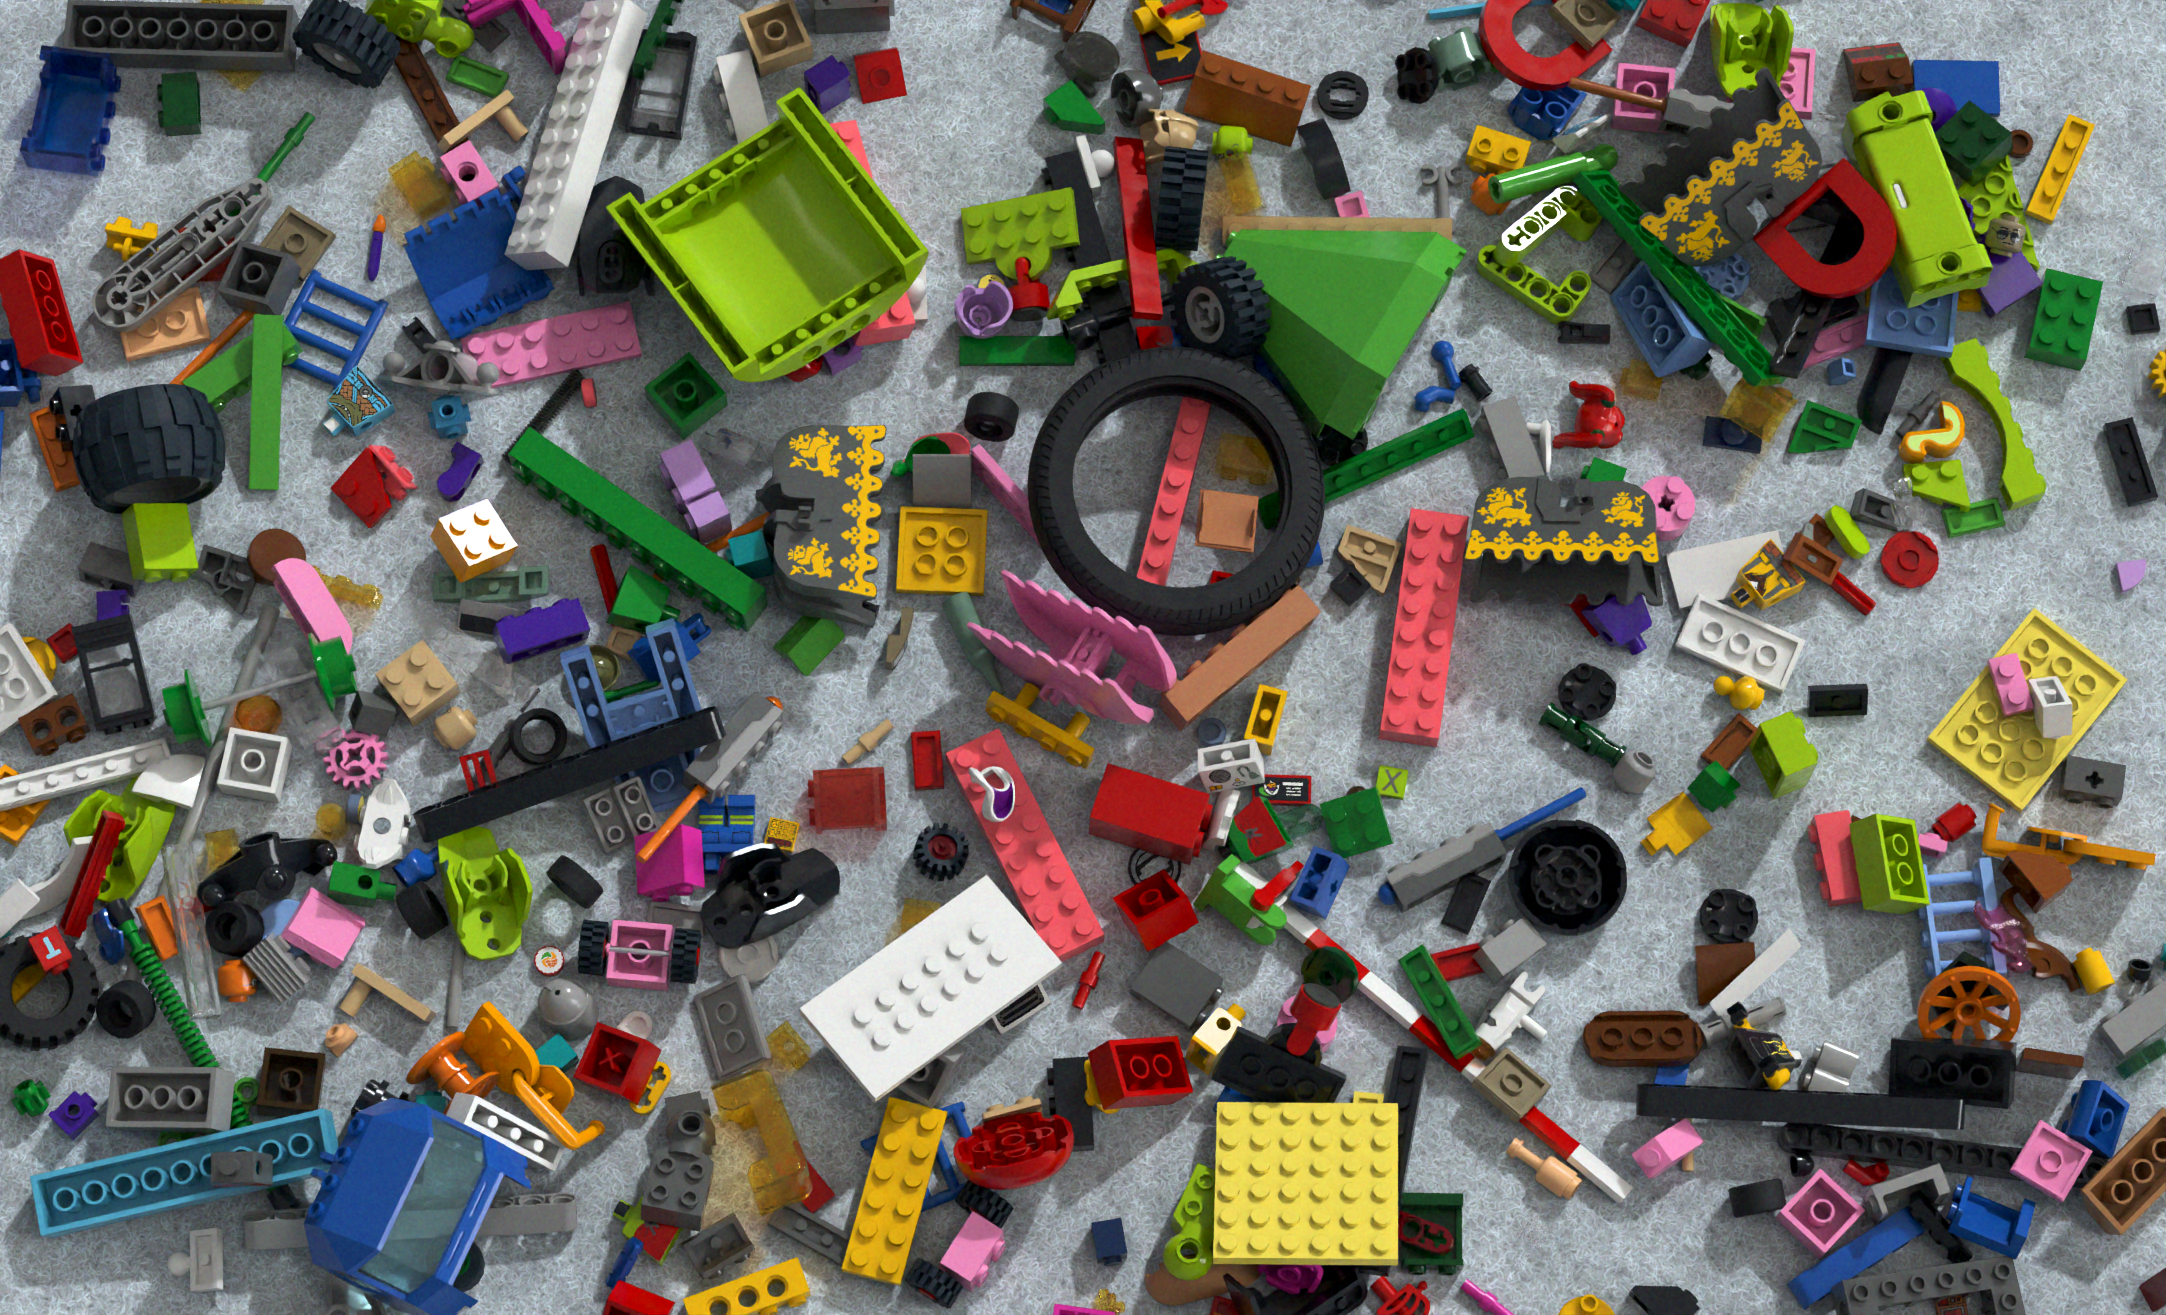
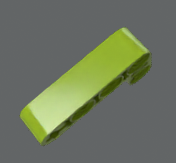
M1568 185L1561 186L1503 233L1494 250V258L1502 266L1512 267L1561 227L1574 239L1588 241L1597 229L1601 216L1596 211V207L1578 190Z
M1487 245L1480 250L1476 263L1478 273L1555 325L1562 321H1571L1589 295L1591 279L1583 271L1571 272L1560 287H1557L1520 261L1512 267L1504 266L1502 269V265L1494 258L1495 245ZM1491 258L1495 260V262H1490V264L1485 263V260L1489 261ZM1516 274L1520 277V280L1517 282L1510 281L1507 275ZM1579 284L1584 290L1576 292L1570 286ZM1532 290H1540L1544 296L1537 298L1530 292ZM1563 306L1568 312L1564 314L1558 313L1554 307Z

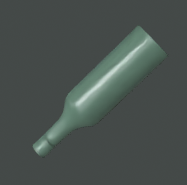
M961 592L949 597L942 603V607L970 665L979 669L984 674L992 691L994 690L1004 695L1006 691L995 669L996 657L966 626L968 622H972L985 628L968 592Z

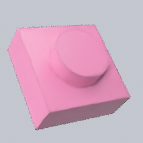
M1362 190L1334 198L1339 217H1370Z
M1934 833L1919 834L1918 840L1921 854L1942 859L1946 852L1948 841L1941 840V836Z

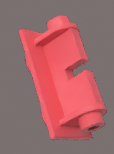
M384 445L368 446L375 454L373 459L377 471L382 476L384 474L387 475L383 480L384 489L392 499L396 498L398 501H401L407 496L405 490H415L418 488L412 482L414 479L413 475L405 467L397 465L394 461L396 456L388 447Z

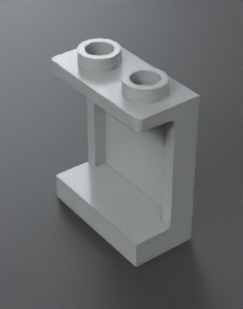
M1940 1163L1872 1186L1863 1197L1865 1202L1861 1203V1206L1865 1209L1864 1215L1866 1219H1872L1874 1226L1878 1225L1888 1214L1886 1202L1910 1195L1917 1190H1924L1926 1197L1933 1205L1942 1203L1951 1191Z

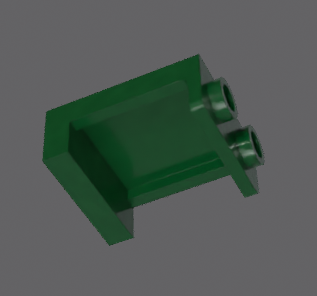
M1403 1193L1401 1211L1447 1228L1453 1236L1454 1244L1450 1252L1440 1256L1401 1242V1269H1407L1410 1275H1424L1426 1270H1438V1274L1444 1276L1456 1275L1457 1270L1463 1269V1193ZM1415 1222L1407 1223L1403 1228L1404 1236L1407 1238L1416 1237L1420 1230L1419 1225ZM1426 1227L1425 1237L1420 1242L1424 1244L1425 1238L1431 1239L1435 1243V1248H1438L1440 1244L1445 1245L1447 1243L1443 1233L1439 1237L1429 1235V1227Z

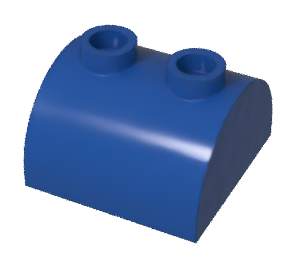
M2084 1080L2079 1092H2075L2072 1095L2071 1107L2073 1111L2070 1120L2064 1121L2062 1133L2092 1150V1155L2111 1159L2114 1155L2130 1104L2103 1081Z

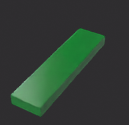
M959 336V366H1075V345H1068L1064 336H993L986 339Z
M1422 944L1400 958L1398 961L1453 1056L1459 1060L1482 1045V1041L1426 946Z

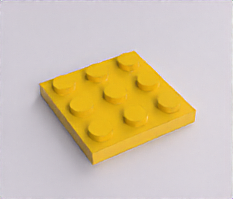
M900 506L896 593L955 595L961 592H968L969 596H984L988 510Z

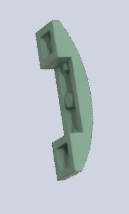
M548 565L519 567V571L487 572L462 583L458 581L453 571L434 572L433 600L436 602L460 603L461 599L482 603H508L549 595Z

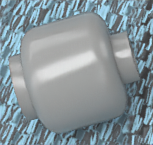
M1641 750L1624 753L1612 770L1616 788L1625 794H1629V792L1632 794L1642 793L1656 775L1655 762L1652 757Z

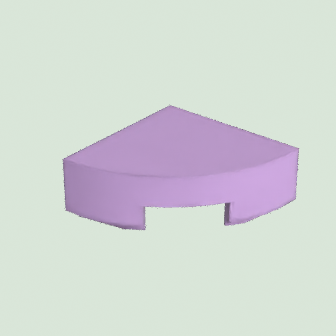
M2146 559L2120 562L2115 565L2121 593L2133 589L2141 581L2146 570Z

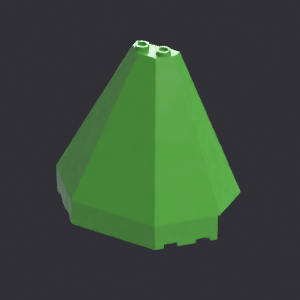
M1241 229L1238 233L1234 230L1231 232L1225 242V246L1228 247L1223 256L1218 254L1215 259L1233 256L1236 257V261L1243 260L1247 263L1246 269L1253 268L1257 274L1254 279L1256 281L1262 280L1265 287L1261 289L1263 295L1268 294L1270 301L1265 303L1266 309H1271V317L1267 318L1266 322L1271 326L1269 332L1263 333L1267 339L1264 344L1259 345L1260 349L1258 351L1315 437L1318 438L1327 424L1354 440L1358 431H1363L1375 411L1384 385L1429 311L1434 313L1447 292L1452 277L1467 250L1441 236L1438 232Z

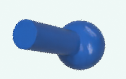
M1438 341L1432 346V357L1436 361L1441 362L1451 389L1456 390L1462 384L1452 361L1454 348L1447 341Z

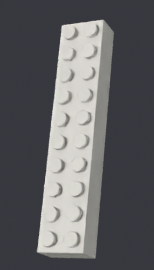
M630 0L585 2L581 11L578 26L573 36L570 51L565 61L563 73L557 86L556 95L549 111V117L541 136V142L533 161V167L505 251V255L526 270L563 268L569 265L648 14Z

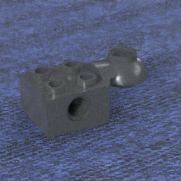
M685 1109L677 1112L670 1118L666 1126V1138L669 1146L654 1150L641 1203V1220L700 1232L714 1170V1162L703 1152L712 1145L715 1139V1126L704 1112L696 1109ZM688 1126H693L698 1130L694 1132H688L684 1128Z

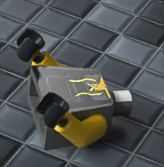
M1738 1001L1727 1009L1735 1032L1726 1045L1725 1051L1748 1089L1769 1087L1771 1090L1776 1091L1789 1081L1793 1069L1801 1065V1054L1797 1050H1789L1779 1034L1752 1028L1746 1019L1749 1016L1746 1008Z

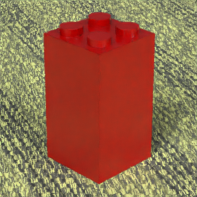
M1107 763L1091 811L1088 834L1135 849L1140 848L1142 851L1190 865L1192 858H1198L1200 855L1204 832H1201V830H1208L1212 817L1213 805L1209 804L1210 794Z

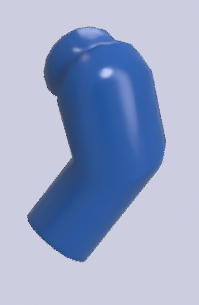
M1429 386L1416 394L1414 407L1417 411L1427 412L1430 403L1435 401L1453 404L1455 390Z

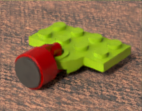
M1069 187L961 208L967 263L974 265L996 261L998 269L1008 279L1018 283V285L1007 289L1013 301V309L1009 318L1019 322L1036 321L1045 318L1050 307L1049 290L1047 285L1040 283L1039 277L1050 269L1052 250L1080 245L1074 190Z

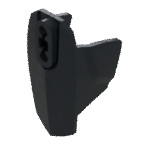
M614 176L595 185L592 189L582 220L579 244L580 253L577 259L580 296H585L584 284L586 288L596 294H625L639 287L641 279L645 282L648 296H654V272L606 209V206L629 192L632 193L640 205L645 203L643 189L622 177ZM614 254V261H610V255Z
M759 843L737 850L723 858L715 880L716 891L703 902L701 920L715 944L721 947L732 949L758 942L793 925L838 895L840 891L838 867L824 853L815 848H810L790 856L777 843ZM743 911H750L752 914L744 916L741 913ZM719 923L726 924L722 929L715 927Z

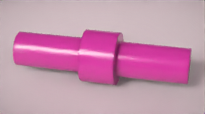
M1466 1279L1460 1289L1479 1302L1478 1306L1488 1313L1490 1311L1494 1315H1514L1497 1302L1498 1298L1489 1291L1487 1293L1469 1279Z

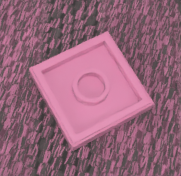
M2039 1120L2009 1172L2062 1204L2093 1151L2044 1121Z

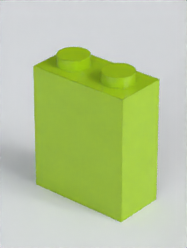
M133 503L121 514L133 580H145L147 583H154L162 579H171L172 582L178 583L188 580L199 569L187 503Z

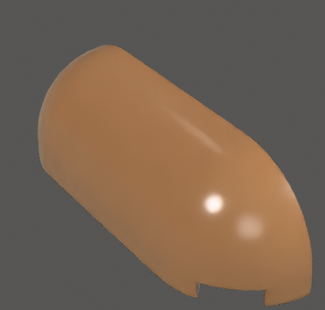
M1193 1253L1185 1255L1183 1257L1186 1259H1194L1196 1257V1254ZM1212 1261L1211 1268L1204 1276L1196 1280L1186 1281L1178 1279L1169 1273L1164 1262L1158 1264L1160 1268L1152 1275H1145L1144 1282L1148 1293L1156 1301L1172 1306L1183 1305L1229 1293L1223 1278L1227 1273L1245 1288L1250 1286L1260 1276L1258 1271L1259 1264H1213Z

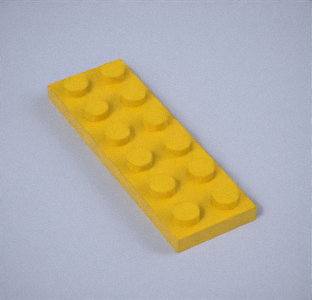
M889 1097L843 1261L842 1272L901 1287L947 1119V1111L931 1109L924 1105Z

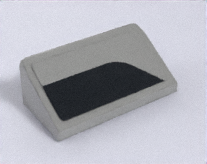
M461 599L456 632L494 639L493 630L499 619L509 615L518 617L520 614L516 608Z

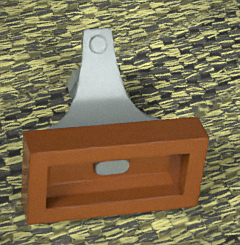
M1806 522L1803 524L1801 534L1795 533L1793 539L1787 543V551L1783 559L1822 583L1831 585L1844 559L1814 542V526Z

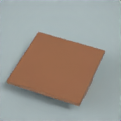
M1200 489L1195 546L1253 553L1259 496Z

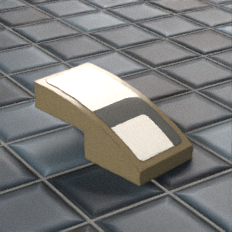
M902 607L900 635L888 634L887 670H893L897 666L908 646L914 623V608Z

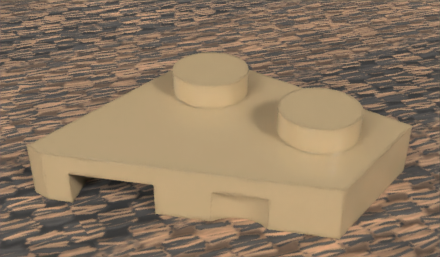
M1347 524L1337 554L1348 565L1351 564L1371 584V588L1379 596L1384 597L1402 543Z

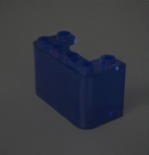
M42 45L39 59L45 61V64L43 65L42 72L39 73L41 86L32 130H28V138H22L20 152L28 168L97 177L99 171L103 172L105 168L106 157L102 153L104 145H109L111 129L108 128L109 119H114L116 113V103L113 102L114 93H119L121 88V76H117V66L113 64L108 53Z

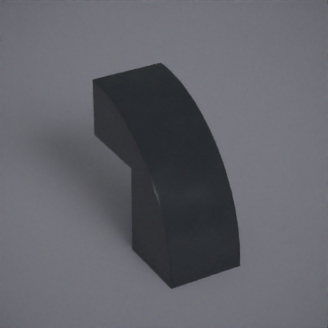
M1324 118L1298 126L1297 131L1301 149L1312 165L1316 186L1322 198L1326 200L1350 192L1347 173L1339 149Z

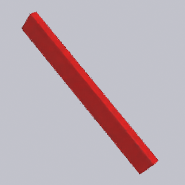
M1115 136L1113 149L1132 318L1161 321L1163 308L1143 139Z

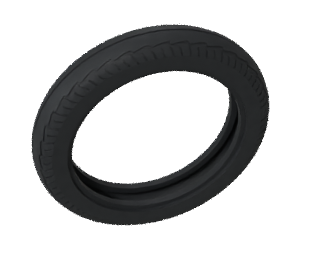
M1185 347L1143 349L1111 359L1091 370L1074 383L1053 406L1039 430L1029 463L1027 487L1031 520L1041 549L1055 573L1079 599L1092 609L1098 607L1113 619L1116 616H1121L1136 628L1139 625L1146 626L1154 634L1167 636L1209 634L1231 628L1255 617L1273 605L1296 582L1314 552L1322 528L1325 509L1323 469L1318 449L1303 418L1287 397L1265 377L1238 361L1205 350ZM1183 396L1216 405L1246 425L1266 450L1272 462L1279 487L1277 525L1271 541L1263 552L1247 567L1233 576L1219 582L1197 587H1169L1150 583L1125 572L1111 562L1093 543L1080 520L1073 494V469L1076 454L1086 437L1099 422L1112 412L1127 404L1145 398Z

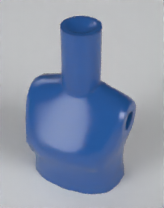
M438 845L427 854L415 848L400 863L392 867L394 873L406 888L419 881L426 882L437 874L434 862L439 859Z

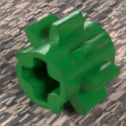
M28 1079L15 1087L13 1093L16 1097L11 1099L21 1116L27 1112L30 1117H34L47 1109L49 1103L46 1099L51 1097L41 1080L35 1084L32 1079Z

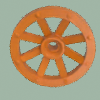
M1962 966L1939 974L1927 984L1918 1001L1917 1018L1924 1038H1942L1935 1031L1956 1019L1950 1039H1961L1965 1026L1972 1027L1976 1039H1987L1980 1024V1021L1984 1019L2002 1029L1990 1040L2010 1042L2018 1030L2021 1009L2014 987L2002 975L1984 967ZM1974 980L1978 982L1971 992H1966L1960 981ZM1988 984L2002 993L2000 995L1980 998ZM1951 985L1957 997L1952 998L1936 995L1941 990ZM2009 1004L2008 1019L2006 1020L1985 1007ZM1930 1005L1951 1008L1929 1022Z

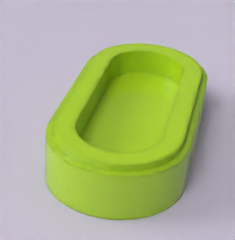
M1835 505L1825 513V522L1850 557L1861 559L1870 551L1868 540L1843 507Z

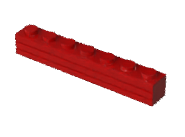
M102 810L58 926L64 935L80 938L82 932L86 930L88 916L93 912V903L99 896L101 882H104L106 878V869L112 862L114 848H117L119 835L125 828V820L120 813Z

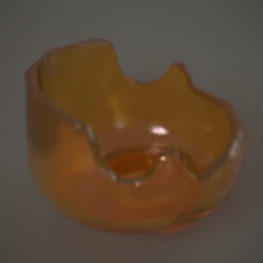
M261 694L238 701L234 708V721L239 729L273 735L282 722V708L272 697Z

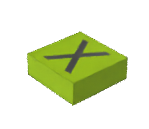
M1379 765L1376 787L1380 796L1403 800L1409 770Z

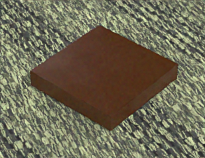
M2025 1047L2016 1058L2015 1071L2073 1080L2083 1068L2084 1057Z

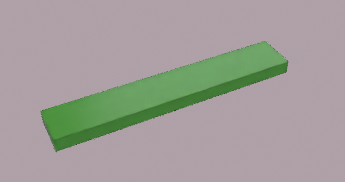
M254 314L249 489L279 490L284 315Z

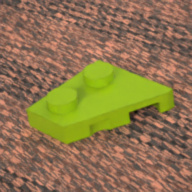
M1960 459L1903 465L1902 473L1908 496L1928 499L1938 505H1943L1946 502L1959 506L1962 512L1970 511L1971 505Z

